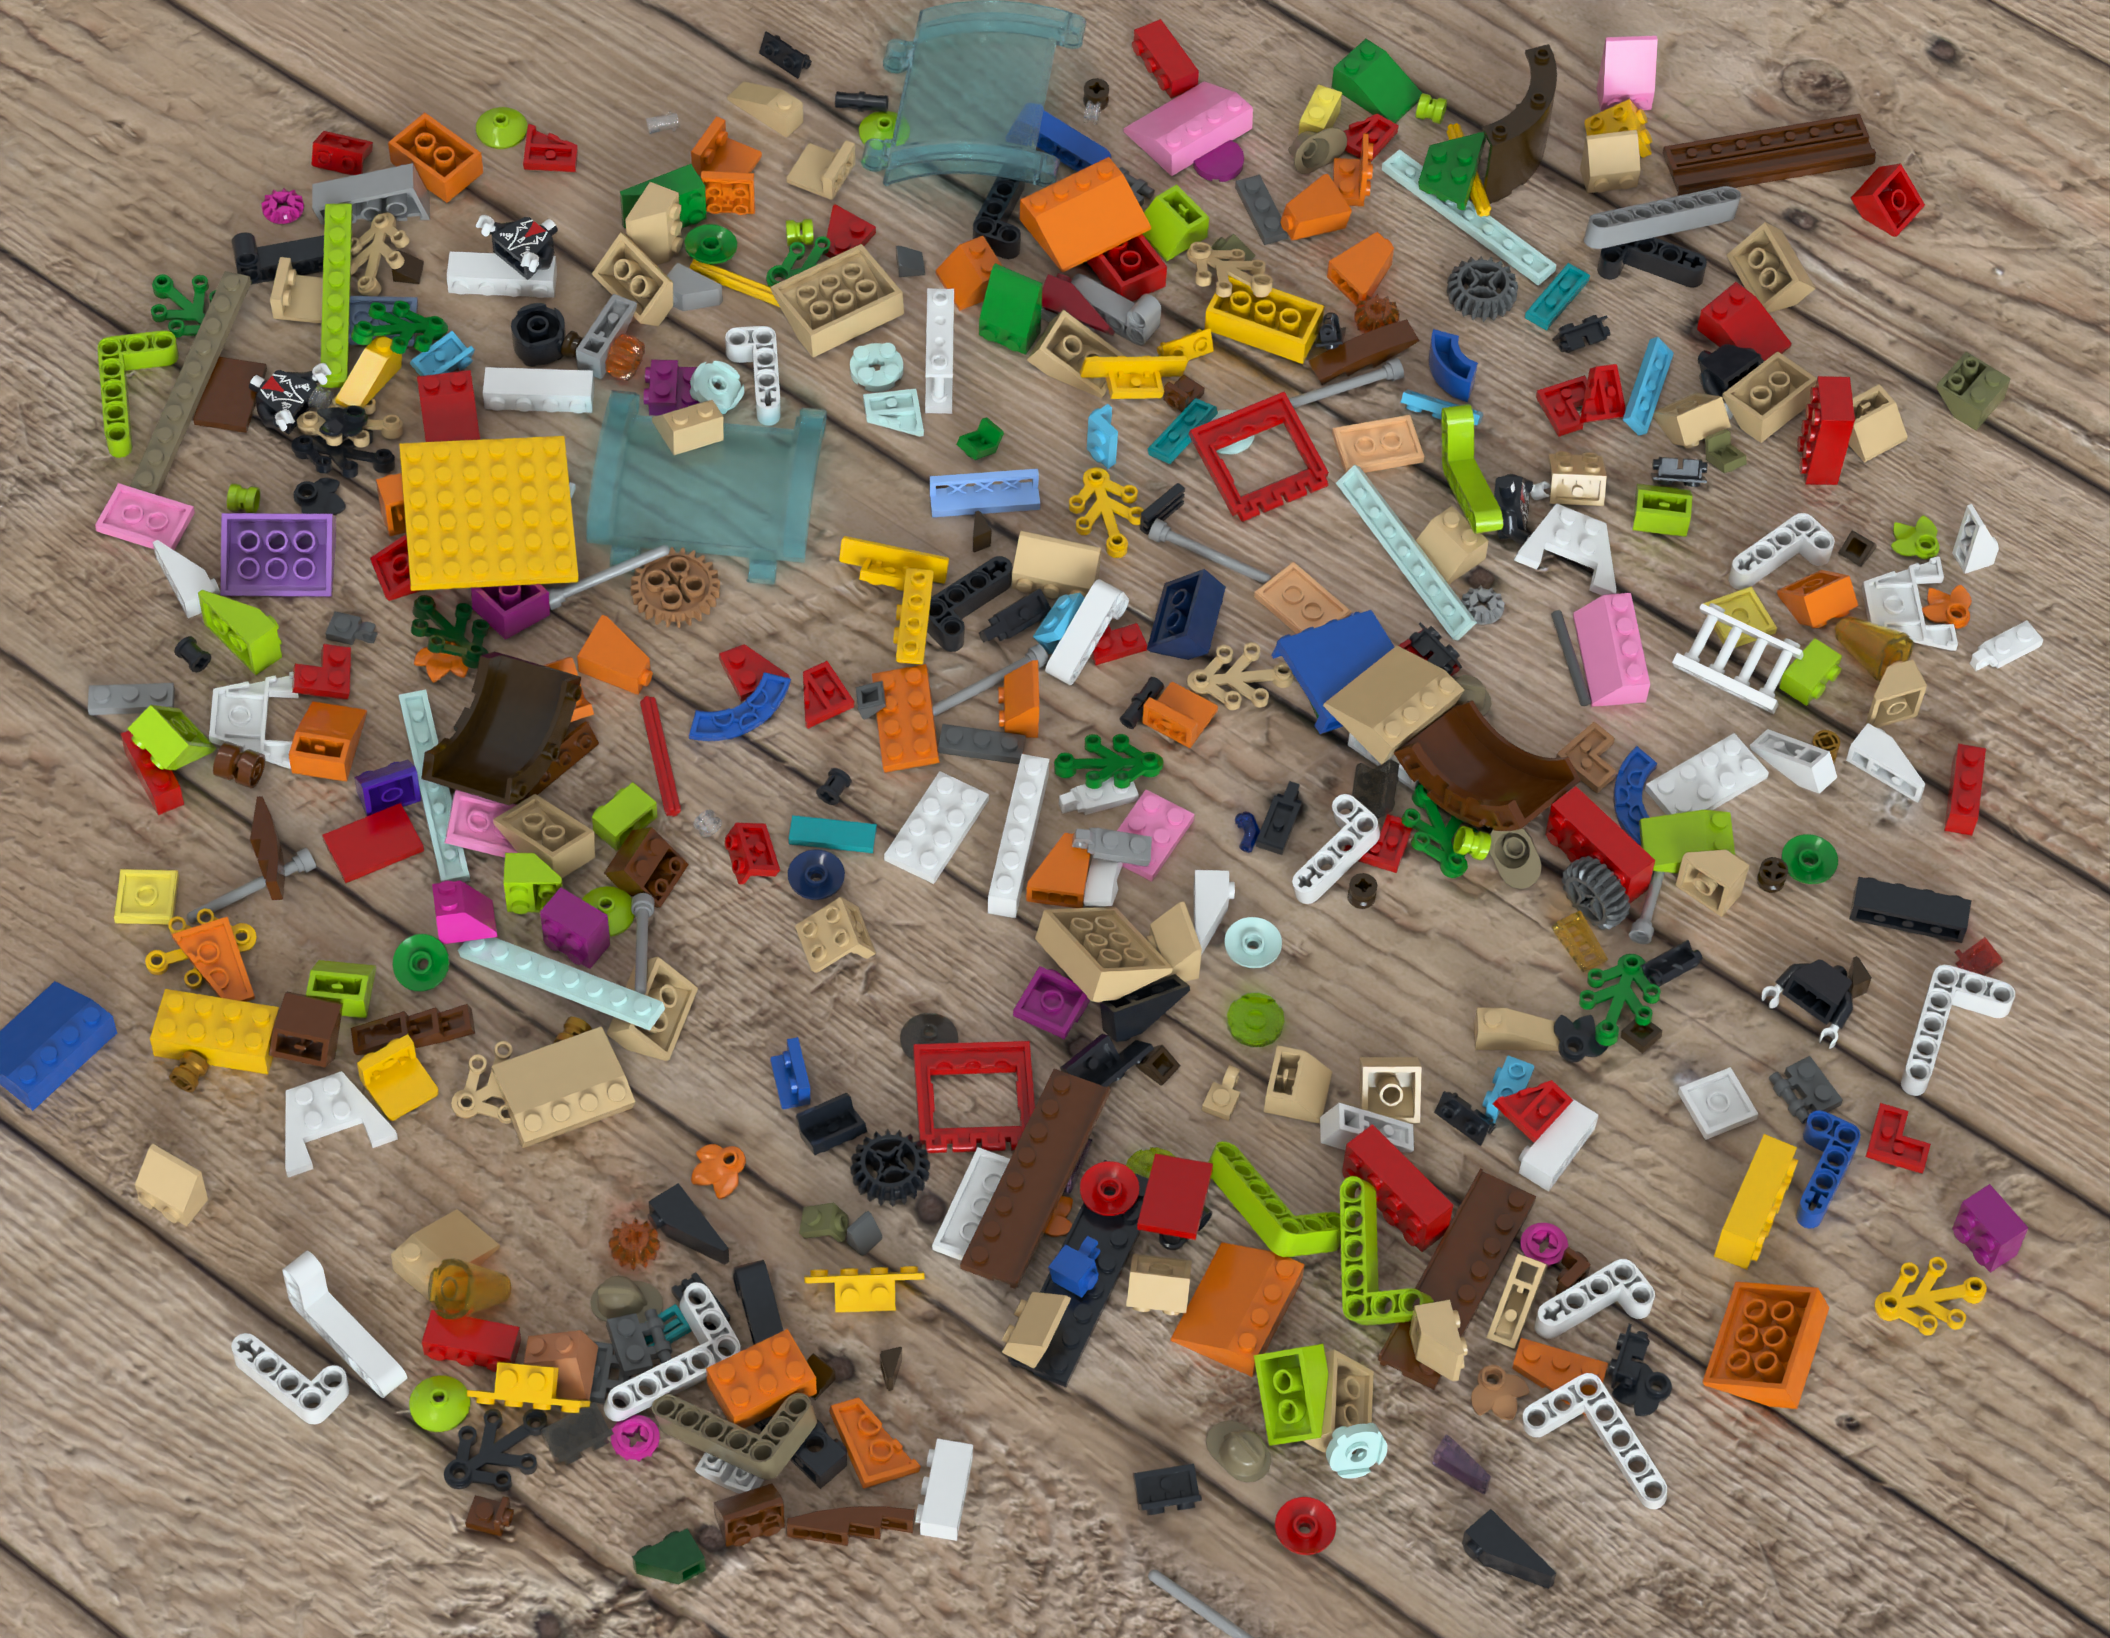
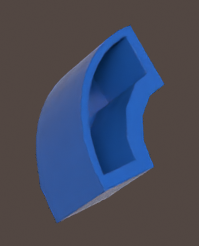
M1433 329L1428 359L1431 374L1444 391L1454 398L1468 402L1475 383L1478 363L1468 359L1461 352L1458 345V335Z

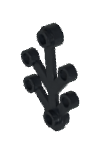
M362 429L369 432V444L373 442V431L371 429ZM342 434L343 440L346 439L347 436ZM301 435L291 443V449L295 456L299 459H310L319 473L330 472L333 460L342 470L344 477H356L358 475L357 462L347 460L346 458L372 462L374 470L379 473H389L395 468V456L389 449H379L376 453L352 449L357 446L354 445L351 439L344 440L338 446H330L326 444V440L320 435L316 437Z
M497 1409L486 1411L484 1414L485 1427L480 1452L470 1460V1449L477 1442V1433L472 1426L462 1427L458 1432L459 1447L457 1457L444 1470V1479L447 1485L454 1489H464L471 1483L494 1485L495 1489L500 1492L509 1490L512 1486L510 1473L504 1470L496 1473L478 1470L486 1464L519 1468L523 1474H533L537 1470V1460L534 1455L529 1453L514 1455L504 1452L529 1435L538 1436L543 1434L548 1427L546 1413L540 1409L528 1410L523 1416V1424L495 1442L497 1429L503 1423L502 1414ZM492 1416H496L499 1418L494 1423L488 1421V1419ZM533 1422L541 1423L537 1428L530 1426ZM466 1433L473 1434L471 1439L466 1440L462 1438ZM525 1461H532L533 1465L531 1467H524L523 1463ZM458 1472L465 1474L463 1478L457 1479L454 1477ZM500 1478L508 1479L505 1484L497 1483Z

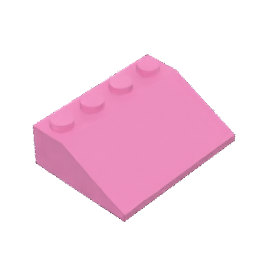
M1204 81L1124 128V133L1167 173L1173 176L1194 164V160L1251 130L1253 107L1237 92Z

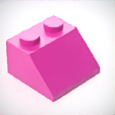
M461 880L432 884L439 941L443 944L497 937L493 900Z

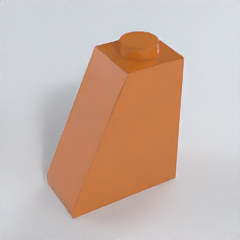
M1323 174L1286 204L1280 223L1283 230L1287 232L1293 241L1345 229L1352 209L1329 174Z
M1375 232L1331 259L1328 264L1327 278L1361 311L1366 307L1391 267L1394 247L1388 239Z
M601 615L577 655L578 671L639 695L644 686L647 687L652 679L653 671L650 670V658L607 616Z
M1074 833L1063 834L1027 882V902L1083 908L1091 854L1087 853V849L1072 847Z

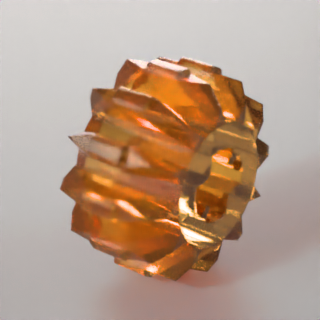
M1378 293L1374 298L1367 295L1364 301H1359L1354 313L1358 331L1367 333L1398 322L1400 314L1399 310H1397L1396 302H1389L1388 296L1382 299Z
M621 334L615 340L605 362L606 372L620 380L629 381L632 379L643 361L642 358L645 353L644 343L633 336Z
M636 1217L632 1221L633 1224H628L623 1220L621 1228L614 1227L612 1231L613 1237L609 1239L613 1260L619 1259L621 1267L630 1263L633 1271L637 1267L636 1264L640 1263L646 1268L648 1260L655 1261L657 1257L656 1251L660 1249L657 1230L655 1228L650 1229L648 1221L639 1225Z

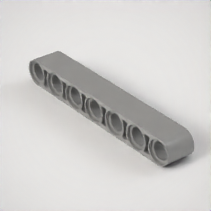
M1723 186L1596 213L1589 217L1584 243L1591 248L1602 249L1731 221L1735 218L1741 193L1736 188Z

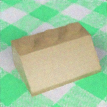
M650 182L626 218L627 237L656 265L669 262L673 255L681 250L683 245L679 193Z
M1766 222L1727 254L1745 289L1757 297L1768 313L1797 305L1816 289L1783 231Z
M620 232L592 275L612 295L616 294L637 302V308L633 316L641 324L659 327L673 307V281L624 233Z
M1776 352L1725 391L1723 399L1740 428L1762 443L1806 409L1807 404H1811L1810 389L1815 387L1817 378L1781 353Z
M1020 531L1012 571V589L1029 593L1041 588L1044 596L1052 599L1059 598L1065 594L1081 593L1086 597L1092 585L1099 579L1101 548Z
M661 958L647 959V989L645 995L662 1001L665 1010L650 1031L613 1017L607 1035L626 1050L664 1061L670 1060L698 987ZM635 965L625 987L635 991Z
M1335 1349L1325 1352L1328 1383L1321 1438L1303 1441L1322 1452H1326L1328 1444L1333 1439L1332 1433L1338 1427L1372 1423L1374 1371Z

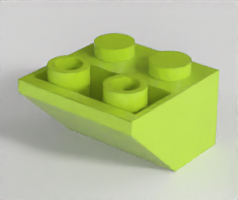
M1177 184L1156 196L1144 212L1151 225V230L1143 233V236L1166 261L1189 249L1191 244L1201 242L1208 237L1209 216Z
M1637 484L1632 530L1687 537L1693 496L1691 490Z
M505 853L503 883L507 912H514L516 914L540 912L560 887L563 888L562 878L535 853Z
M318 960L310 971L306 995L343 1003L342 1016L367 1018L376 965Z

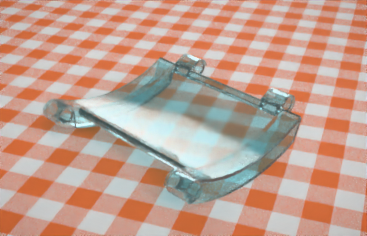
M995 0L955 2L920 10L913 41L891 39L886 45L883 67L886 71L897 74L907 70L892 139H885V141L880 139L867 140L864 146L861 165L866 170L873 172L886 169L883 179L885 186L912 178L940 174L998 176L1041 187H1047L1056 183L1060 159L1058 160L1057 157L1051 154L1037 151L1036 146L1056 45L1069 49L1081 47L1086 29L1085 18L1057 8L1032 3Z
M611 391L597 447L587 513V543L612 545L610 567L640 555L641 548L654 549L661 545H667L669 549L673 547L675 551H680L683 547L685 552L695 550L696 553L749 558V575L746 581L748 583L775 585L778 560L805 563L815 479L826 427L827 411L825 409L802 407L800 409V416L796 417L794 429L723 423V441L673 455L653 424L652 416L638 415L640 395H637V392Z

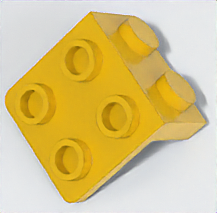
M1630 99L1587 118L1584 122L1587 136L1637 130L1639 155L1645 158L1652 154L1650 148L1652 138L1645 127V124L1648 123L1644 111L1642 109L1638 110Z
M408 1034L402 1038L393 1039L386 1047L375 1053H368L361 1061L357 1062L360 1081L390 1121L398 1119L439 1094L438 1087L416 1058L414 1042Z

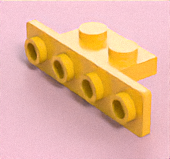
M1175 355L1155 357L1092 356L1084 359L1080 376L1082 378L1106 377L1110 399L1162 398L1164 388L1161 377L1182 376L1188 359L1186 356Z
M844 536L841 541L839 561L861 566L859 580L867 581L869 584H882L904 591L906 569L908 568L933 570V582L944 584L947 580L948 557Z
M906 569L902 605L897 604L896 621H900V626L894 628L893 643L897 644L896 662L924 663L934 576L933 570Z
M918 1266L900 1267V1272H888V1267L870 1268V1273H858V1268L840 1269V1274H828V1269L810 1270V1275H804V1283L835 1282V1313L896 1310L895 1280L925 1279L924 1271H918Z
M497 1362L495 1391L467 1390V1397H477L476 1403L494 1404L495 1399L505 1400L504 1406L523 1407V1402L533 1403V1409L551 1410V1405H559L562 1412L579 1413L580 1407H590V1401L556 1397L559 1369L557 1367Z

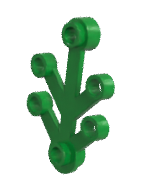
M824 236L818 237L815 240L813 250L803 266L793 270L791 269L796 260H801L804 257L805 246L800 242L792 243L782 265H776L767 272L766 282L768 286L771 287L782 282L776 281L775 278L777 277L786 280L818 265L817 263L821 256L830 250V240ZM824 243L826 244V247L821 248L818 246V244ZM799 249L801 253L796 254L792 250Z
M165 274L158 275L152 282L153 292L156 297L160 299L170 298L182 309L167 310L162 304H156L151 308L152 319L155 322L172 320L168 324V329L175 335V338L196 336L205 317L203 313L205 293L209 288L208 279L204 275H196L192 279L194 290L193 303L174 288L173 280ZM216 290L212 291L209 295L210 303ZM183 321H196L199 325H184Z
M396 301L392 309L394 315L387 313L386 307L382 303L373 302L368 311L369 316L391 325L373 326L367 321H359L358 324L354 325L351 338L357 344L369 345L372 342L373 336L400 334V336L393 338L390 348L397 354H404L415 333H423V335L416 337L414 347L420 352H428L433 340H440L447 334L448 325L438 316L423 317L410 311L409 304L404 301ZM401 318H406L414 323L407 322Z
M1091 734L1085 737V750L1095 753L1102 758L1075 759L1070 753H1061L1054 760V773L1061 778H1070L1076 774L1077 769H1102L1101 771L1093 770L1086 773L1085 784L1088 788H1100L1103 782L1114 776L1115 787L1124 789L1129 787L1131 782L1141 775L1145 777L1157 776L1164 766V760L1154 752L1143 753L1129 744V737L1127 735L1117 734L1113 737V749L1131 757L1123 758L1103 746L1100 736Z
M1420 784L1412 794V801L1416 806L1426 810L1432 826L1420 819L1421 816L1417 810L1413 808L1407 809L1401 818L1402 823L1406 827L1419 831L1411 839V845L1415 850L1423 851L1438 860L1441 872L1449 878L1462 876L1468 868V863L1465 855L1454 852L1451 839L1464 821L1451 815V819L1445 827L1436 803L1427 796L1429 791ZM1470 827L1474 832H1479L1476 828ZM1430 839L1439 843L1441 849L1430 844Z
M1625 954L1619 958L1617 966L1604 971L1594 968L1588 972L1587 983L1593 988H1600L1604 985V982L1621 977L1618 984L1597 992L1584 990L1579 996V1005L1586 1010L1593 1009L1597 1004L1613 998L1606 1019L1596 1026L1595 1039L1603 1046L1614 1045L1618 1040L1619 1028L1616 1024L1624 1002L1627 1003L1635 1015L1634 1019L1637 1024L1645 1026L1652 1021V1009L1648 1006H1643L1630 987L1632 981H1635L1643 992V1000L1649 1004L1657 1003L1660 999L1661 990L1657 985L1651 984L1644 975L1641 965L1646 962L1639 955ZM1592 977H1599L1600 979L1595 980ZM1649 992H1652V993H1655L1656 995H1649L1648 993H1649ZM1589 998L1592 1001H1585L1584 999ZM1640 1014H1645L1647 1017H1641Z

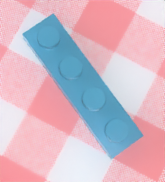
M1659 337L1649 340L1623 417V421L1638 436L1648 432L1674 354Z

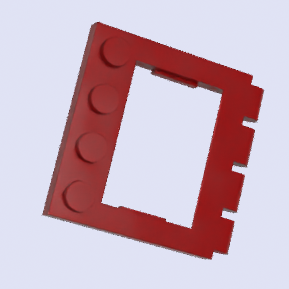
M1285 391L1191 429L1188 434L1232 516L1238 515L1242 522L1260 515L1258 506L1265 513L1284 505L1281 496H1283L1286 503L1306 496L1307 490L1305 486L1310 493L1328 487L1326 477L1329 472ZM1283 423L1304 460L1307 469L1240 496L1234 485V479L1223 459H1220L1216 451Z
M1030 1041L913 1044L918 1133L920 1143L925 1145L927 1153H947V1144H952V1153L976 1152V1143H981V1148L987 1151H1006V1142H1010L1011 1151H1014L1035 1109ZM1016 1073L1017 1107L1020 1113L1021 1126L934 1128V1090L930 1075Z

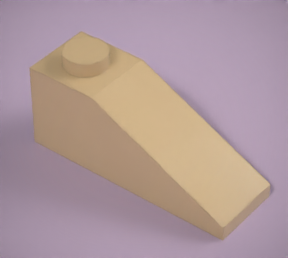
M743 82L727 96L728 101L786 138L803 123V102L782 89Z
M1477 1007L1474 1020L1475 1050L1559 1051L1558 1045L1560 1041L1554 1033L1555 1021L1508 1008Z
M1517 1254L1486 1338L1515 1349L1548 1264L1522 1254Z

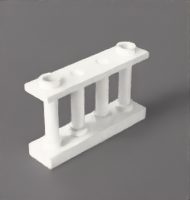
M927 288L925 413L952 414L954 289Z
M1710 603L1709 606L1701 604L1700 611L1707 617L1689 653L1685 652L1684 656L1677 653L1672 662L1673 666L1774 714L1779 705L1778 701L1774 699V691L1791 657L1802 660L1804 655L1802 650L1799 649L1800 645L1787 638L1783 642L1724 614L1725 609L1716 604ZM1719 621L1732 627L1714 664H1710L1708 668L1699 663L1701 659L1698 657L1716 622ZM1741 633H1745L1757 640L1739 676H1735L1732 679L1724 675L1725 670L1723 669ZM1768 644L1782 652L1764 688H1760L1757 691L1749 687L1750 682L1748 681Z

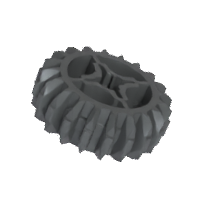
M1482 256L1478 260L1470 257L1468 263L1461 260L1459 267L1454 266L1452 274L1448 277L1446 291L1447 296H1449V303L1454 304L1455 311L1462 310L1463 317L1471 315L1473 321L1476 317H1479L1483 322L1487 317H1490L1494 321L1497 315L1504 317L1506 311H1510L1517 300L1518 282H1516L1515 274L1511 273L1510 266L1503 267L1502 260L1495 263L1492 257L1489 260H1483ZM1464 284L1469 286L1467 290L1464 289ZM1497 288H1500L1502 291L1500 294L1496 292Z
M1590 856L1586 858L1581 857L1572 862L1563 872L1562 883L1564 884L1563 890L1567 892L1566 897L1571 900L1572 907H1575L1593 926L1598 925L1602 930L1606 928L1611 929L1621 923L1629 914L1631 906L1628 902L1630 900L1629 896L1625 894L1626 888L1620 884V879L1615 877L1614 871L1611 872L1606 864H1601L1598 859H1593Z

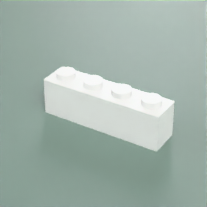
M451 251L449 253L447 269L448 293L554 298L557 278L556 256L553 257L549 269L538 270L527 280L495 253Z
M485 367L483 386L485 409L495 411L592 413L594 397L593 371Z

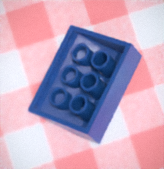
M54 981L0 1030V1085L33 1111L117 1034L113 1016L91 998Z

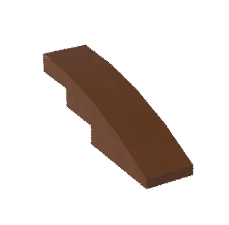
M1406 319L1354 337L1343 344H1339V347L1329 349L1308 362L1321 385H1324L1344 372L1347 376H1350L1369 364H1372L1373 368L1420 340Z
M258 796L250 841L256 858H258L257 861L263 877L266 879L265 883L271 899L283 900L285 884L283 852L269 809L263 796Z
M464 1004L440 1012L435 1007L410 1016L405 1011L352 1027L351 1035L354 1054L367 1055L368 1053H375L386 1047L393 1039L402 1038L407 1034L414 1042L415 1048L475 1034L472 1008L468 1004Z
M858 1506L815 1511L788 1518L787 1537L848 1546L850 1535L880 1540L882 1529L913 1533L915 1509Z

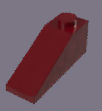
M1060 273L1056 277L1050 274L1047 275L1042 287V309L1057 315L1065 310L1083 325L1114 336L1115 331L1080 290L1071 283L1072 279Z

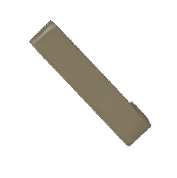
M803 1393L790 1395L760 1435L671 1394L659 1397L652 1404V1411L661 1431L765 1480L773 1479L781 1473L817 1423V1416L811 1401Z

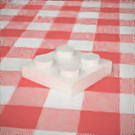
M1731 1067L1679 1087L1678 1094L1705 1140L1757 1120L1758 1112Z

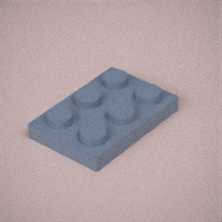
M350 296L349 345H360L351 338L354 325L358 324L359 321H367L373 326L391 325L369 316L368 311L371 303H382L386 307V312L394 315L392 313L394 303L396 301H404L409 304L410 311L418 313V298ZM401 318L407 322L414 323L406 318ZM400 334L384 336L393 339L396 336H400ZM415 334L409 341L408 346H414Z

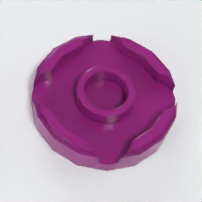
M1229 140L1194 160L1193 168L1198 175L1206 180L1219 179V182H1226L1234 179L1241 173L1244 164V153L1238 144Z

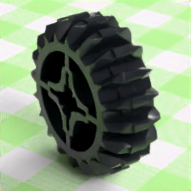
M889 1129L885 1131L883 1136L875 1131L873 1140L865 1136L863 1145L858 1144L856 1154H853L851 1157L852 1166H850V1174L853 1176L854 1186H858L860 1195L867 1193L869 1202L878 1198L880 1206L885 1201H890V1205L893 1207L896 1200H900L905 1205L907 1196L915 1199L917 1191H923L925 1182L929 1180L930 1161L928 1160L926 1149H922L920 1140L913 1142L911 1134L903 1138L900 1129L896 1135H891ZM904 1157L912 1163L913 1171L907 1169V1165L903 1163ZM868 1164L873 1166V1170L877 1172L876 1179L867 1171Z

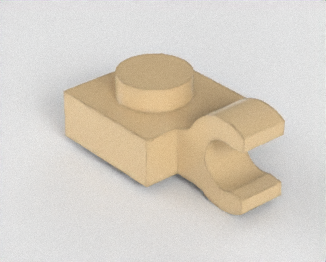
M1229 1065L1222 1085L1216 1082L1212 1083L1202 1105L1203 1112L1227 1121L1230 1120L1240 1098V1092L1234 1090L1240 1077L1238 1076L1240 1069Z

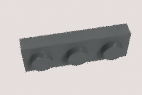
M1260 174L1236 181L1235 189L1263 244L1267 245L1288 239L1289 235L1283 230L1280 223L1281 215Z
M942 724L938 752L1019 764L1021 755L1024 752L1026 735Z

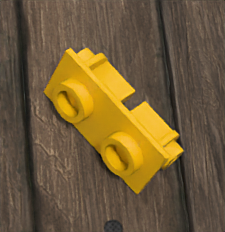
M1210 328L1204 330L1197 329L1196 332L1183 336L1180 339L1166 343L1161 342L1160 346L1157 347L1159 356H1186L1188 361L1214 352Z

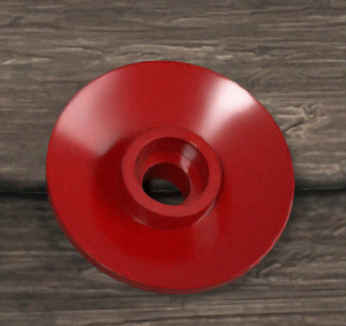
M1114 1161L1100 1162L1090 1167L1084 1173L1080 1182V1195L1084 1204L1093 1212L1105 1216L1119 1215L1129 1210L1137 1201L1139 1182L1135 1173L1126 1165ZM1110 1190L1113 1191L1115 1194L1108 1196L1104 1193Z
M1297 1497L1289 1500L1279 1509L1275 1518V1532L1281 1544L1288 1550L1301 1555H1312L1323 1551L1332 1543L1336 1533V1519L1331 1509L1322 1501L1312 1497ZM1307 1527L1310 1532L1305 1534L1300 1532L1299 1529Z

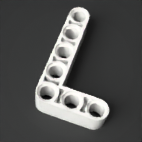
M1944 964L1938 966L1933 973L1902 1076V1089L1907 1094L1918 1096L1925 1092L1932 1075L1952 1005L1993 1018H2003L2008 1015L2015 998L2014 988L2006 982ZM1912 1076H1918V1077H1920L1921 1079H1916V1078H1914V1077H1912Z
M305 1251L282 1269L288 1298L295 1310L380 1397L384 1398L407 1379V1375L399 1363L328 1292L323 1267L311 1252Z
M696 1282L687 1286L679 1306L700 1345L614 1387L604 1403V1412L609 1419L618 1422L623 1421L651 1407L654 1400L665 1394L676 1395L706 1380L707 1367L730 1357L722 1355L718 1348H727L731 1352V1356L740 1352L741 1345L706 1285ZM696 1296L701 1300L702 1304H693L688 1297ZM703 1322L713 1323L716 1326V1330H708ZM692 1361H701L705 1368L698 1369L694 1367ZM673 1373L678 1377L679 1381L671 1382L666 1378L665 1374ZM647 1386L652 1390L653 1394L645 1395L640 1391L639 1387ZM621 1399L625 1402L626 1407L618 1408L613 1404L612 1400Z
M1592 1373L1582 1374L1525 1408L1523 1412V1427L1525 1432L1532 1437H1542L1578 1415L1585 1413L1640 1502L1649 1509H1658L1665 1504L1667 1499L1666 1482L1597 1375ZM1589 1384L1593 1385L1597 1391L1591 1396H1586L1580 1389L1584 1385ZM1559 1400H1567L1571 1404L1570 1408L1565 1411L1556 1409L1554 1405ZM1601 1410H1608L1613 1414V1417L1608 1421H1601L1596 1415ZM1533 1415H1540L1545 1419L1544 1423L1540 1426H1533L1528 1420ZM1618 1435H1623L1629 1439V1443L1626 1446L1618 1447L1612 1440ZM1633 1461H1640L1645 1465V1469L1639 1473L1633 1472L1629 1469V1464ZM1654 1486L1659 1488L1662 1494L1658 1498H1650L1645 1494V1490L1648 1487Z

